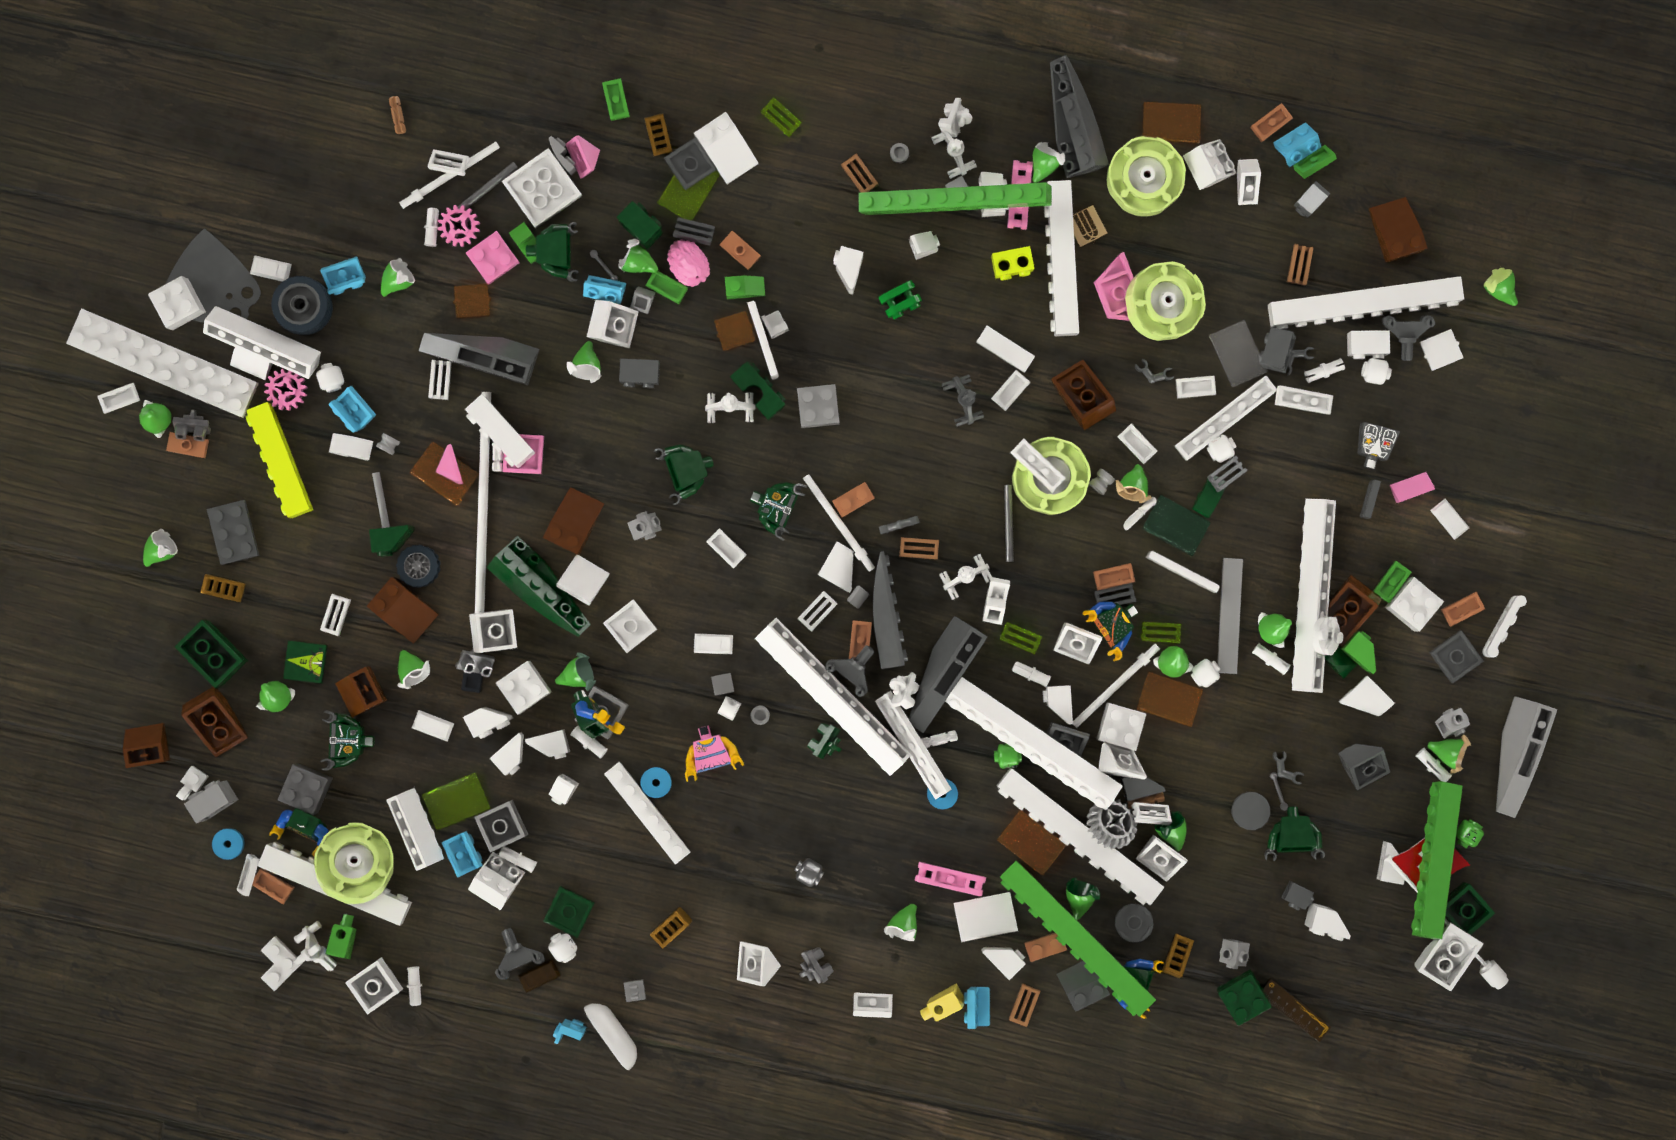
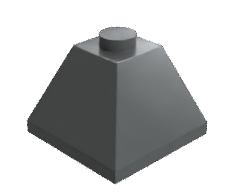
M1354 744L1339 752L1342 765L1356 790L1390 773L1382 747Z

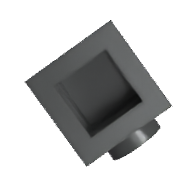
M1289 880L1281 898L1289 902L1288 906L1298 911L1300 908L1306 910L1313 903L1314 892Z

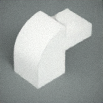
M991 577L984 606L983 621L1002 625L1010 586L1009 580Z

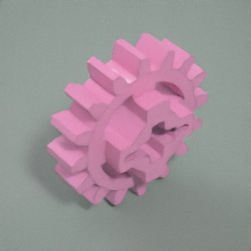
M454 205V210L446 208L448 213H441L444 218L443 220H438L442 224L438 230L444 232L440 235L441 238L447 237L446 243L449 244L453 241V246L455 247L458 243H460L461 247H464V242L471 244L470 239L477 238L474 233L480 232L476 228V225H479L480 222L474 220L477 215H471L472 209L470 208L465 211L464 205L460 209H458L457 205ZM462 213V215H460V217H457V218H453V217H452V215H454V214ZM469 219L471 221V230L468 228L467 224ZM452 221L461 223V226H463V228L466 231L462 229H457V227ZM447 222L450 224L449 233L447 231ZM460 234L466 235L464 238L456 239Z
M281 369V374L274 371L275 377H268L271 382L265 383L269 390L264 391V393L270 395L267 401H273V407L278 406L280 410L286 407L288 411H291V406L298 408V402L304 403L301 398L302 396H307L303 390L308 387L302 385L305 379H298L300 375L296 373L293 375V372L288 370L287 373L285 369ZM293 379H294L295 382L297 383L298 389H296L295 386L293 385V384H294ZM279 388H289L293 392H284ZM274 390H275V391L278 393V395H279V396H278V399L276 398V396H275V394H274ZM296 396L292 401H289L290 398Z

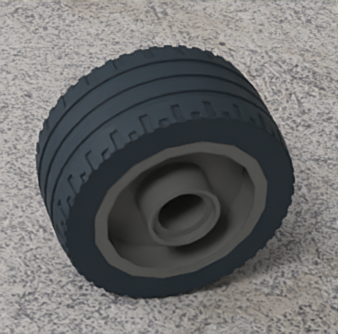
M294 276L284 280L274 291L271 302L272 311L277 322L286 330L298 335H310L319 332L327 325L333 312L332 299L327 289L315 279L306 276Z

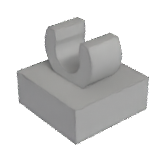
M643 979L624 982L626 1002L646 999Z

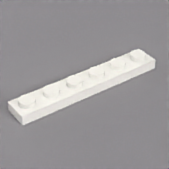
M1264 376L1177 443L1175 448L1187 461L1208 445L1211 440L1217 438L1277 391L1276 387L1267 376Z
M890 691L875 702L900 743L910 752L911 761L936 800L952 789L901 706L894 707L891 705L893 693Z
M620 762L604 773L675 864L691 852Z

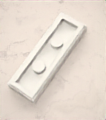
M986 326L976 342L1024 373L1035 357L988 326Z
M1277 386L1275 405L1329 415L1331 414L1333 395Z
M1025 439L1011 451V454L1051 492H1054L1066 479Z

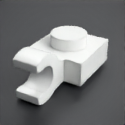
M191 766L180 781L184 784V787L176 796L181 800H186L192 790L195 792L200 790L209 776L195 766Z

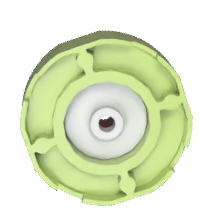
M1144 136L1131 139L1115 153L1107 170L1109 193L1118 205L1130 214L1136 216L1157 215L1175 202L1184 188L1186 168L1183 158L1164 139Z
M1173 261L1155 263L1139 272L1130 282L1125 296L1127 314L1131 324L1139 333L1156 341L1177 339L1192 331L1203 317L1206 306L1203 285L1196 274L1193 275L1185 268V265Z
M1045 437L1032 442L1030 445L1066 479L1054 492H1051L1023 464L1016 460L1012 474V483L1017 497L1030 510L1047 515L1061 514L1072 509L1086 495L1091 477L1090 466L1084 454L1074 443L1055 437Z
M348 823V825L337 829L335 827L323 837L314 856L315 874L320 887L328 896L346 904L365 903L376 898L385 890L393 874V852L388 839L380 831L363 823Z

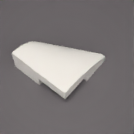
M836 542L818 575L850 593L852 590L854 551Z
M1365 676L1339 700L1343 705L1376 716L1382 715L1395 704L1368 676Z

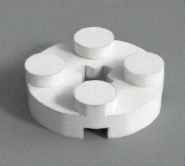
M1320 617L1315 622L1313 630H1316L1315 637H1312L1315 651L1323 655H1333L1339 643L1343 642V633L1340 632L1337 618Z

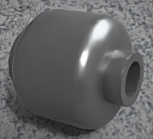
M810 858L805 859L804 862L799 861L794 870L797 872L796 879L808 887L817 886L824 874L822 866Z

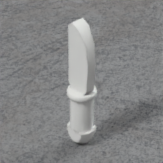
M1152 497L1130 515L1123 525L1124 529L1128 530L1153 505H1156L1157 499Z

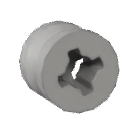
M383 433L382 440L377 443L376 447L393 455L395 453L394 449L400 444V441Z

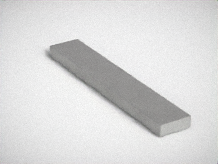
M1223 558L1217 664L1221 669L1218 671L1219 673L1237 674L1243 559Z

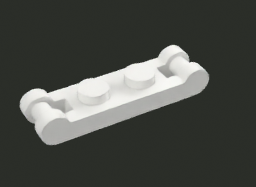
M1513 596L1509 600L1482 650L1485 657H1496L1499 654L1498 646L1500 642L1503 643L1508 635L1506 631L1517 619V611L1520 607L1525 606L1527 602L1524 596Z

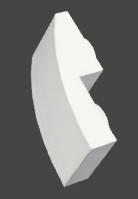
M333 433L329 452L368 461L373 441Z

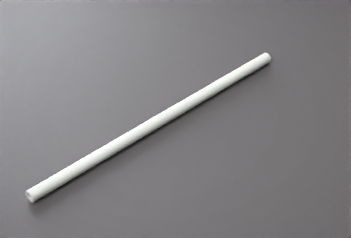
M482 392L491 403V392ZM481 433L475 613H482L485 609L490 437L486 439Z

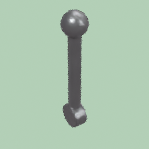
M592 250L590 256L599 262L609 274L611 280L618 281V276L614 275L598 257L597 251Z
M1272 772L1270 778L1274 781L1281 802L1280 808L1285 811L1288 808V804L1284 802L1277 781V773Z

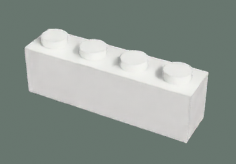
M483 394L465 409L468 413L466 417L473 425L477 423L481 427L479 431L486 439L490 437L494 441L491 445L499 453L503 451L506 455L504 459L511 467L515 465L517 468H520L535 454L534 450Z
M415 788L387 799L416 871L443 860L442 849L437 843L435 833L429 824L427 814L421 805L420 797L416 793Z

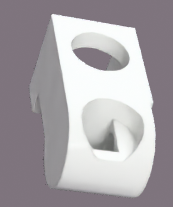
M726 696L718 714L733 721L741 703Z

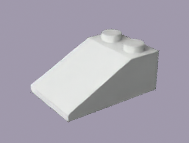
M726 112L694 133L727 185L759 164Z
M1449 923L1443 930V938L1434 939L1424 949L1414 965L1420 973L1452 991L1483 946V943L1454 924Z

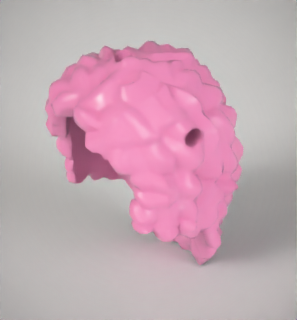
M680 239L670 245L667 261L670 265V271L674 273L676 279L685 286L691 287L699 285L700 282H705L706 277L710 275L707 257L695 242Z

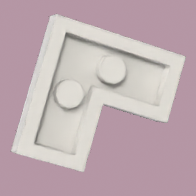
M274 936L261 949L274 963L261 977L273 991L277 990L299 967L293 963V959L297 956L277 936Z

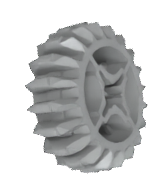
M1120 799L1114 800L1107 810L1095 804L1090 808V813L1087 815L1089 820L1086 824L1091 826L1088 832H1093L1092 838L1098 839L1097 844L1103 843L1104 848L1110 846L1112 850L1116 847L1119 849L1127 846L1134 839V834L1138 830L1135 828L1138 822L1134 821L1136 816L1130 813L1132 809L1126 808L1127 803L1121 804Z

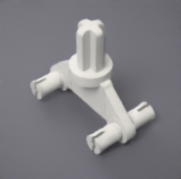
M941 131L942 133L931 137L934 145L945 140L948 144V154L954 157L957 163V168L947 171L950 179L960 174L963 176L967 174L966 171L977 167L974 160L966 164L963 163L961 156L965 148L963 141L957 140V138L953 139L949 131Z
M750 392V398L749 393H745L746 403L738 401L730 393H727L721 401L715 403V394L711 393L710 395L708 393L707 405H705L707 422L711 423L712 417V423H715V412L717 410H725L726 412L744 410L746 411L745 421L749 422L750 417V422H754L753 411L755 410V404H753V393Z
M981 554L973 557L978 566L977 568L973 569L970 566H963L958 571V577L952 581L947 571L939 574L945 584L943 588L945 591L948 590L952 600L955 597H959L954 588L955 585L961 582L971 583L975 575L982 573L986 583L991 580L992 576L988 570L990 567L988 564H985Z
M319 921L310 926H305L302 928L301 933L294 936L296 943L299 944L305 938L306 942L305 949L301 951V955L293 959V963L295 966H299L305 960L314 961L315 963L319 962L328 971H332L337 966V963L329 955L325 954L327 949L318 944L314 935L315 931L322 928Z

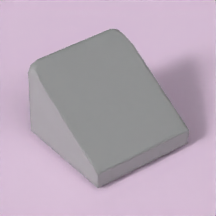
M637 287L634 291L630 308L648 314L655 297V292Z
M857 586L847 601L854 607L860 608L869 596V593L862 587Z
M731 673L711 677L715 696L734 692Z

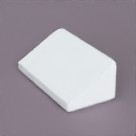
M235 347L230 365L266 380L273 363Z
M854 993L853 1016L891 1018L893 994Z

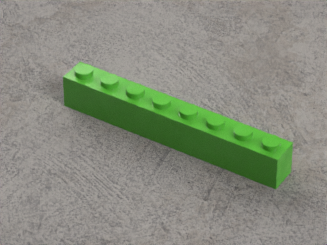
M1439 781L1432 782L1429 793L1431 797L1430 804L1427 807V824L1424 828L1425 841L1422 845L1423 856L1419 866L1417 900L1414 903L1415 915L1411 924L1412 935L1429 939L1443 938L1463 787L1461 785Z

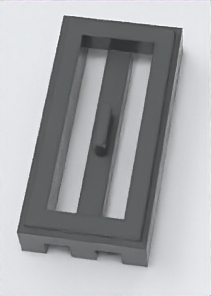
M678 218L673 237L710 246L715 226ZM679 230L690 232V234L679 232Z
M1234 456L1207 476L1217 492H1220L1247 472L1246 468L1243 469V464L1237 461V456ZM1233 463L1235 465L1218 479L1214 480L1213 477ZM1236 469L1239 471L1237 474H1235L1221 486L1218 485L1220 481H1222Z
M1369 481L1360 518H1371L1381 481Z
M1132 583L1094 591L1096 603L1130 595L1131 599L1114 603L1123 605L1136 602ZM1124 588L1129 589L1128 592L1099 597V594Z

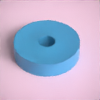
M652 767L645 771L641 777L643 792L652 798L663 797L669 792L672 785L670 774L661 767ZM654 779H658L660 781L659 786L653 785Z
M948 779L946 781L952 790L947 792L945 797H939L935 800L929 788L927 790V798L930 804L937 809H948L957 801L958 790L955 784Z
M232 828L220 830L212 840L214 853L219 858L225 860L239 856L245 845L242 834ZM227 840L231 842L230 847H227L225 844Z

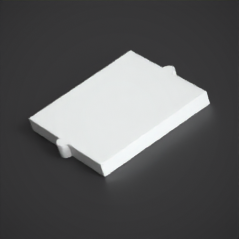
M1451 329L1420 342L1425 354L1424 358L1427 359L1432 371L1463 358L1458 346L1459 342L1456 341Z

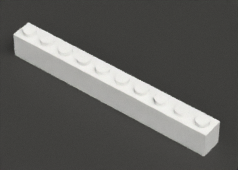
M1460 276L1271 302L1268 304L1271 327L1287 329L1288 325L1295 324L1296 327L1307 326L1308 322H1314L1315 325L1324 324L1326 320L1333 319V322L1344 321L1345 317L1351 316L1354 320L1364 318L1366 314H1371V317L1382 316L1383 312L1390 311V314L1402 313L1403 309H1409V312L1419 311L1421 307L1428 306V309H1435L1440 307L1439 304H1447V307L1459 305L1460 301L1464 300V293Z
M1306 499L1303 543L1301 545V572L1298 585L1297 628L1294 642L1295 656L1293 659L1292 690L1323 692L1325 655L1315 651L1312 637H1315L1316 630H1313L1315 622L1320 617H1328L1336 501Z
M777 618L755 638L773 656L774 660L890 776L911 756L910 752L831 672L826 671V667Z
M961 677L945 701L953 709H957L966 715L968 719L973 720L982 726L984 730L997 736L999 740L1007 743L1015 751L1022 753L1033 763L1038 764L1049 774L1054 775L1065 785L1072 787L1080 795L1088 798L1096 806L1104 810L1108 809L1122 788V785L963 677Z
M1009 768L996 785L1000 788L998 792L1005 798L1010 796L1015 800L1013 802L1015 806L1021 810L1026 808L1030 812L1028 816L1038 822L1040 819L1044 822V828L1051 834L1054 831L1058 833L1060 841L1067 846L1071 843L1076 847L1074 851L1082 858L1085 855L1091 859L1089 863L1096 869L1103 868L1106 871L1105 876L1112 881L1117 879L1121 882L1120 887L1127 893L1130 891L1135 893V899L1141 904L1148 903L1151 905L1164 889V886L1116 849L1111 850L1110 846L1104 848L1103 843L1097 844L1098 839L1092 838L1094 834L1093 832H1088V827L1012 768Z

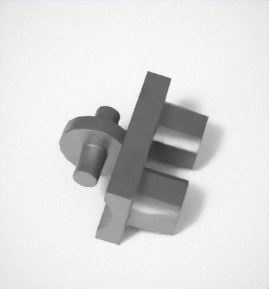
M191 410L190 415H183V418L173 417L176 439H186L187 432L194 433V440L204 441L206 435L210 434L209 420H203V416H197L196 410Z
M473 649L471 651L462 650L460 659L455 667L456 669L463 670L465 673L471 674L474 672L484 677H489L493 670L492 666L495 658L494 656L476 653Z
M821 948L806 950L801 953L805 962L800 964L803 971L799 975L801 977L807 976L809 981L815 978L818 984L826 982L828 980L827 977L834 970L829 963L820 967L818 960L824 957Z

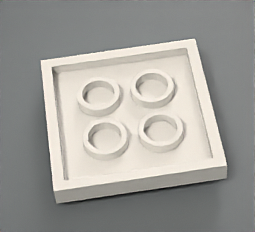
M549 148L502 181L535 229L582 196Z

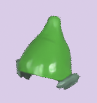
M577 653V658H574L567 664L562 673L555 679V683L570 687H585L589 691L596 682L588 661L590 657L583 653Z

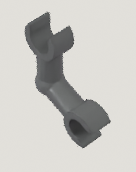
M1307 347L1304 350H1292L1287 376L1292 373L1291 365L1295 357H1304L1307 360L1314 358L1306 355V351L1313 350V347Z
M1145 359L1141 360L1145 365L1143 369L1139 368L1137 364L1135 365V369L1138 372H1142L1149 383L1161 380L1170 381L1174 378V376H1166V372L1172 368H1166L1161 373L1153 374L1149 370Z
M918 516L898 520L894 523L880 526V534L920 523Z
M1282 751L1283 756L1281 759H1278L1277 753L1274 752L1273 759L1277 762V775L1281 778L1290 779L1295 784H1302L1297 782L1295 777L1298 774L1304 776L1303 773H1293L1285 770L1286 752Z

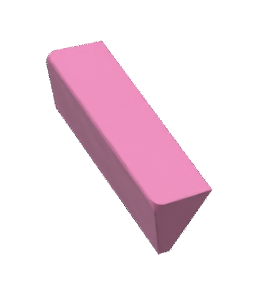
M1426 472L1390 485L1396 503L1435 490Z

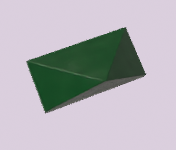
M1339 647L1333 655H1325V662L1343 679L1357 666Z

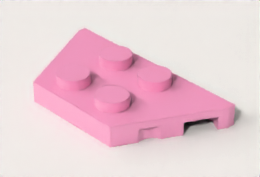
M1124 252L1115 258L1097 278L1094 285L1107 318L1130 321L1127 314L1125 296L1127 288L1134 277Z

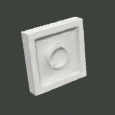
M576 554L556 587L590 606L610 573Z
M634 599L603 623L626 653L657 630Z

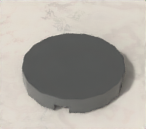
M1245 792L1234 800L1231 814L1238 826L1246 830H1256L1267 823L1270 817V806L1262 795L1256 792Z
M1128 904L1118 911L1115 917V927L1117 933L1123 939L1129 942H1139L1145 940L1151 934L1153 918L1146 907L1140 904Z

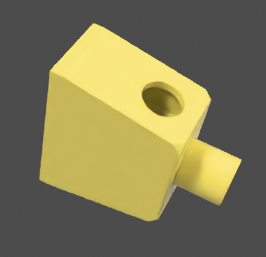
M957 983L929 999L927 1007L920 1010L921 1016L925 1021L931 1017H934L935 1021H939L963 1009L965 1004L964 996Z

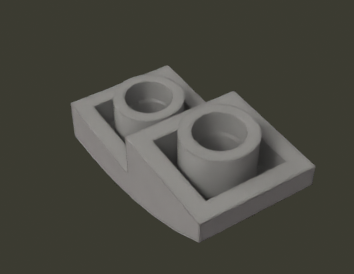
M550 136L549 141L554 154L564 169L572 176L577 170L573 166L575 162L568 156L564 158L567 153L566 144L560 138L554 139Z

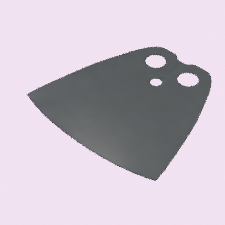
M205 228L184 250L166 282L167 284L180 276L189 279L206 313L193 320L204 323L205 318L215 306L229 312L232 308L237 307L241 310V317L247 319L249 307L255 304L261 295V290L256 280L239 259ZM244 287H251L253 289V296L246 299L242 297L241 291ZM231 293L233 295L232 299H227L226 294Z

